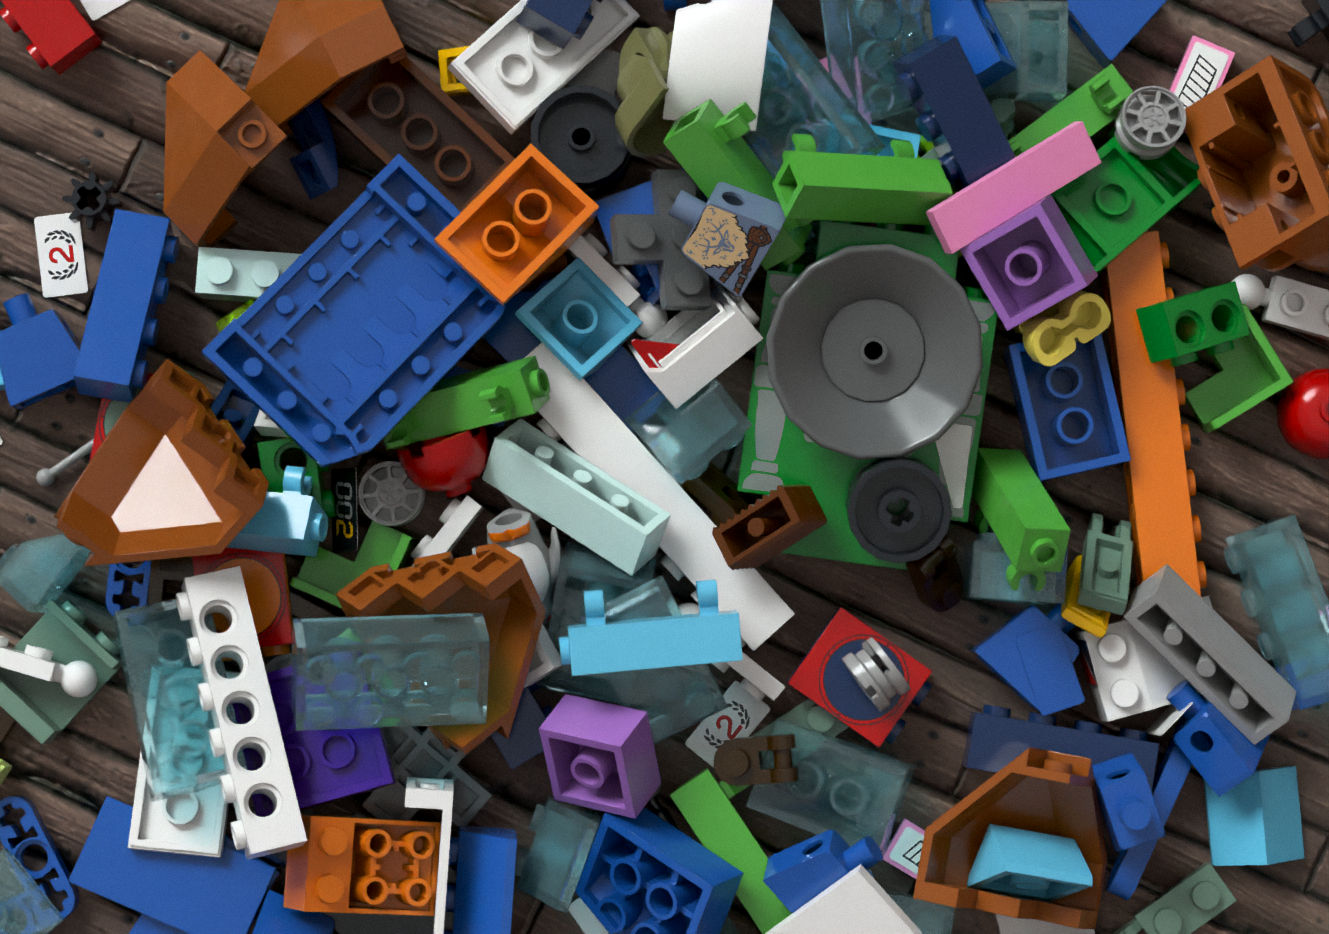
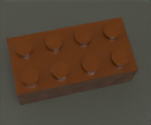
M387 57L344 78L321 101L326 112L383 166L386 167L400 154L460 212L515 159L408 57L393 64L390 63Z

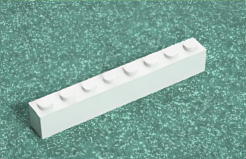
M543 343L539 344L525 357L536 356L539 368L546 372L550 383V399L537 411L543 418L536 424L547 436L557 442L562 438L574 453L671 514L659 548L666 554L660 562L677 581L685 575L695 588L696 581L715 579L717 582L719 611L736 610L739 613L742 647L747 644L752 651L756 650L795 613L754 568L732 570L728 566L712 535L713 527L717 526L585 379L579 381ZM696 589L691 594V597L698 603Z

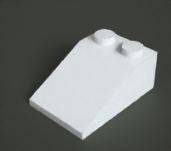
M1209 596L1201 597L1212 608ZM1126 619L1108 623L1107 631L1102 638H1098L1085 630L1075 632L1077 639L1086 640L1099 685L1090 684L1100 721L1109 722L1169 705L1171 703L1166 699L1169 692L1180 682L1187 680Z

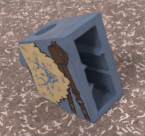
M725 182L717 183L706 203L681 189L668 212V215L691 227L681 247L683 255L739 297H741L786 219L780 203Z

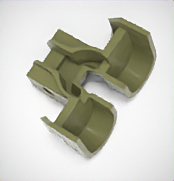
M635 27L625 41L619 58L620 74L617 78L616 87L622 103L615 114V127L631 155L640 158L652 157L669 150L663 141L675 122L674 120L663 119L665 94L669 90L667 87V77L673 31L667 35L659 27L647 29ZM766 71L763 72L756 131L749 130L741 136L746 144L754 142L785 103L778 88Z

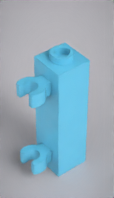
M286 467L283 477V493L267 491L261 509L227 546L228 548L316 557L319 541H324L327 535L328 517L314 496H309L313 478L305 476V467Z
M715 579L696 581L699 613L605 622L603 591H583L586 624L567 625L568 636L559 637L561 665H571L572 676L741 661L743 660L739 613L736 610L719 611L717 582Z

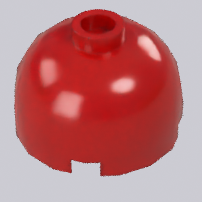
M1329 368L1311 369L1292 379L1293 383L1284 390L1276 409L1278 428L1286 443L1293 449H1297L1302 454L1317 460L1329 459Z
M485 426L412 443L406 447L395 448L408 479L417 487L430 492L445 491L446 497H455L472 489L471 481L478 478L484 472L490 455V445Z

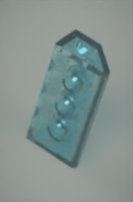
M772 4L756 131L749 130L742 135L774 178L783 164V152L795 151V145L791 138L793 133L810 134L815 140L816 152L876 156L886 146L777 5Z
M1295 514L1276 518L1225 537L1229 546L1223 550L1226 562L1233 574L1239 573L1245 588L1244 591L1240 592L1243 606L1250 618L1256 616L1262 632L1257 635L1259 648L1266 661L1272 659L1276 671L1297 691L1292 709L1302 710L1329 702V602Z
M176 599L115 611L113 626L152 802L199 792L219 785V776L226 775L222 756L214 758L210 745L208 730L215 729L211 711L203 712L198 695L197 685L204 683L200 665L192 666L189 658L186 640L193 638L189 620L181 621ZM210 613L204 617V623L210 631L217 633L213 615ZM221 658L215 662V668L220 676L227 678L223 659ZM230 704L226 707L227 717L230 721L237 724L233 704ZM242 749L237 753V759L241 767L247 770Z

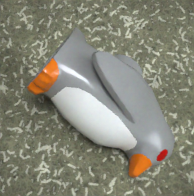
M515 508L506 509L487 524L488 544L496 543L523 560L545 608L546 613L542 623L545 625L553 616L552 590L562 562V547L556 527H552L550 534L551 544L550 548H548L529 512ZM476 547L472 548V555L476 554Z

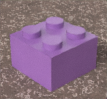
M1051 195L960 249L1007 331L1087 287L1098 276Z
M565 694L539 727L554 800L636 819L661 785L647 711Z

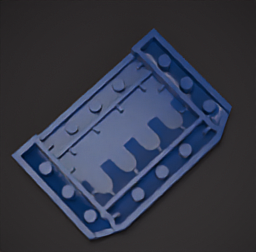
M398 154L366 186V190L238 319L234 318L202 350V355L321 468L372 451L501 319L506 303L501 305L434 243V239L461 212L410 163Z

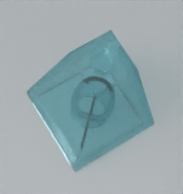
M64 533L25 541L19 547L12 545L0 559V585L29 612L46 613L48 609L45 605L50 599H59L86 563L90 550L85 546L74 544Z

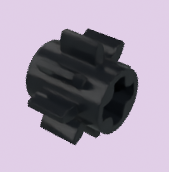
M95 172L90 173L89 181L80 183L74 178L71 179L72 185L75 187L72 196L62 197L65 203L73 205L75 208L70 214L69 219L77 223L85 217L87 228L90 231H95L97 222L103 220L112 225L113 218L110 215L113 208L123 206L120 200L112 198L110 195L117 185L110 180L100 186L99 176ZM90 193L97 196V200L100 203L99 208L96 210L88 207V201L85 199Z

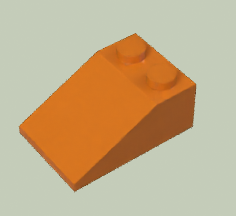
M530 144L434 239V243L501 305H504L557 260L594 223L599 205L537 148Z

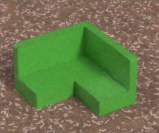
M1242 304L1250 335L1232 340L1234 349L1210 355L1220 372L1185 393V402L1205 434L1216 430L1293 383L1289 373L1245 304Z
M372 520L354 562L318 546L316 557L306 556L298 576L292 578L290 586L342 608L335 595L373 566L389 563L392 570L402 569L416 539Z

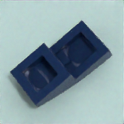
M318 98L288 121L303 151L289 160L310 200L338 186V164L335 143L326 113Z

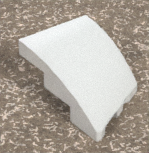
M712 0L707 4L696 3L676 10L667 77V87L669 90L665 94L663 119L675 121L709 99L713 100L724 116L739 104L746 102L757 116L756 119L748 123L751 127L750 130L756 131L773 0Z

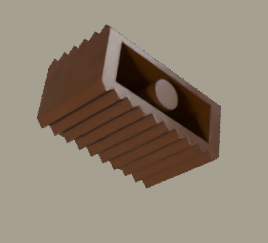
M805 484L778 485L777 490H770L769 495H763L762 499H756L755 504H749L748 509H742L741 513H735L734 518H727V522L720 523V527H713L712 535L726 563L732 570L748 569L749 567L752 569L753 567H759L826 524L827 518L810 486Z

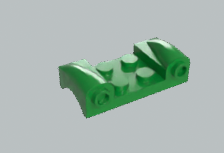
M1114 127L1108 134L1111 139L1097 150L1102 163L1050 194L1098 275L1163 217L1173 212L1202 187L1197 176V169L1200 166L1187 159L1174 146L1160 158L1152 160L1139 159L1140 156L1130 151L1127 153L1121 148L1114 134L1116 128Z

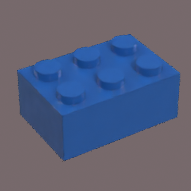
M1101 333L1085 344L1076 342V350L1053 366H1045L1032 361L1024 348L1023 342L1008 345L1003 350L1028 461L1041 482L1131 461Z

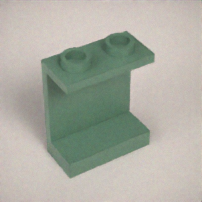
M50 599L45 605L48 611L13 649L24 652L26 645L29 644L53 651L51 660L64 663V665L78 660L90 663L95 668L98 676L97 686L92 693L85 697H73L63 690L61 683L46 681L0 667V706L42 745L51 744L126 663L118 655L122 650L121 646L102 630L96 635L84 623L89 617L69 599L64 604L60 600Z

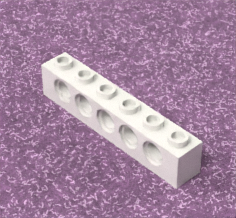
M237 566L184 578L181 587L182 592L176 593V603L181 621L189 620L193 638L186 640L192 666L200 665L204 683L197 685L198 695L203 712L211 711L215 729L208 730L214 758L222 756L226 775L219 776L224 801L226 804L232 802L234 804L237 821L230 824L235 847L237 850H245L247 860L302 847L306 843L307 837L241 568ZM210 613H220L228 619L229 629L223 633H214L206 627L204 617ZM225 657L234 659L240 666V675L232 679L220 676L216 671L215 662ZM232 703L246 705L251 712V720L241 725L233 723L227 717L226 707ZM245 748L255 749L262 757V767L253 771L244 769L238 762L237 753ZM255 794L268 796L273 802V813L266 817H259L253 814L249 808V798Z

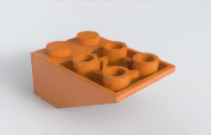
M301 814L307 841L302 847L287 850L283 907L304 912L434 916L441 822Z

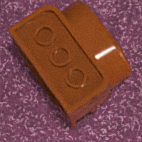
M1269 55L1185 109V130L1200 166L1197 169V176L1203 187L1210 192L1215 205L1212 208L1213 217L1219 227L1225 231L1240 269L1245 270L1256 263L1257 266L1267 271L1277 272L1294 263L1312 271H1329V113L1319 91L1308 77L1274 56Z

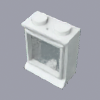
M717 280L713 281L716 288L713 291L710 290L711 306L708 309L681 310L665 323L661 329L646 339L647 341L680 344L658 361L662 366L661 368H649L632 345H628L644 372L675 409L679 408L763 339L754 327L760 321V318L742 296L739 297L730 290L726 291Z

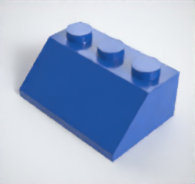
M459 826V837H450L448 865H456L457 868L455 884H447L445 912H453L452 931L444 930V934H511L517 849L515 829Z

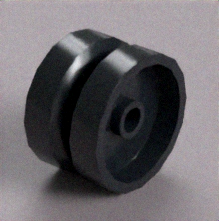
M573 85L554 92L539 106L531 123V144L592 199L610 192L624 179L631 164L632 155L627 150L615 127V114L620 103L610 93L594 86ZM587 139V144L577 145L576 140Z
M906 455L901 458L874 459L861 467L849 484L845 501L850 529L861 547L878 559L894 563L919 560L935 550L948 532L952 515L949 493L934 469L918 458ZM899 498L905 501L906 509L903 513L894 515L888 509V505L891 501L897 504Z

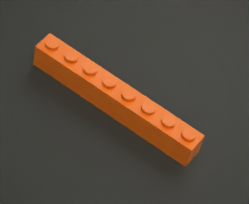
M1150 231L1142 235L1101 273L1104 302L1107 304L1111 314V321L1107 331L1114 390L1131 461L1123 464L1129 522H1131L1136 583L1138 586L1168 564L1201 597L1200 589L1206 588L1207 577L1204 562L1197 561L1195 543L1201 542V525L1198 515L1191 514L1190 497L1196 495V482L1193 470H1186L1184 451H1190L1191 439L1188 424H1181L1179 406L1185 405L1184 383L1182 378H1176L1175 368L1171 367L1169 359L1150 362L1136 309L1174 298L1172 288H1165L1163 270L1169 269L1167 243L1160 242L1159 231Z

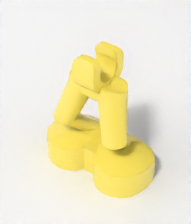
M1081 290L1013 327L1016 333L1023 335L1024 348L1032 361L1045 366H1053L1076 350V342L1085 344L1105 331L1110 324L1111 314L1107 304L1100 296Z

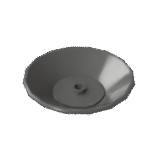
M892 244L847 246L810 264L780 297L766 337L769 381L787 418L818 446L858 460L901 458L939 440L969 407L983 368L981 325L963 287L931 258ZM872 341L878 342L882 347L881 355L876 359L867 358L864 354L865 346Z

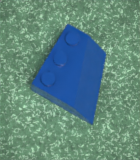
M644 807L636 819L608 812L603 815L575 892L610 934H720L744 873Z

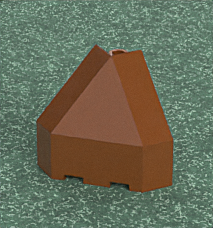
M279 0L245 93L286 135H289L293 132L288 121L344 78L387 57L390 63L393 64L408 55L381 0Z
M201 50L167 81L163 212L198 248H212L238 223L224 207L239 185L288 137Z
M169 359L165 360L126 406L54 515L58 519L56 527L63 531L64 535L71 542L79 546H85L90 550L85 566L221 554L264 504L269 485L268 480L259 468L250 470L241 456V453L246 448L229 421L226 419L218 421L209 407L214 398L207 387Z
M492 543L477 546L475 555L454 558L451 552L415 558L414 566L392 570L388 563L369 568L335 594L363 649L446 750L453 745L464 754H467L473 748L482 744L495 731L505 738H509L546 613L524 562L520 557L498 544Z
M1033 747L1025 750L925 829L913 898L954 908L977 909L1014 918L1036 919L1077 929H1095L1107 865V855L1092 759ZM989 824L1075 839L1093 876L1091 887L1052 902L967 887V881Z

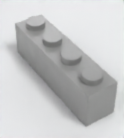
M1168 564L1133 589L1123 617L1250 742L1255 745L1289 721L1297 691Z

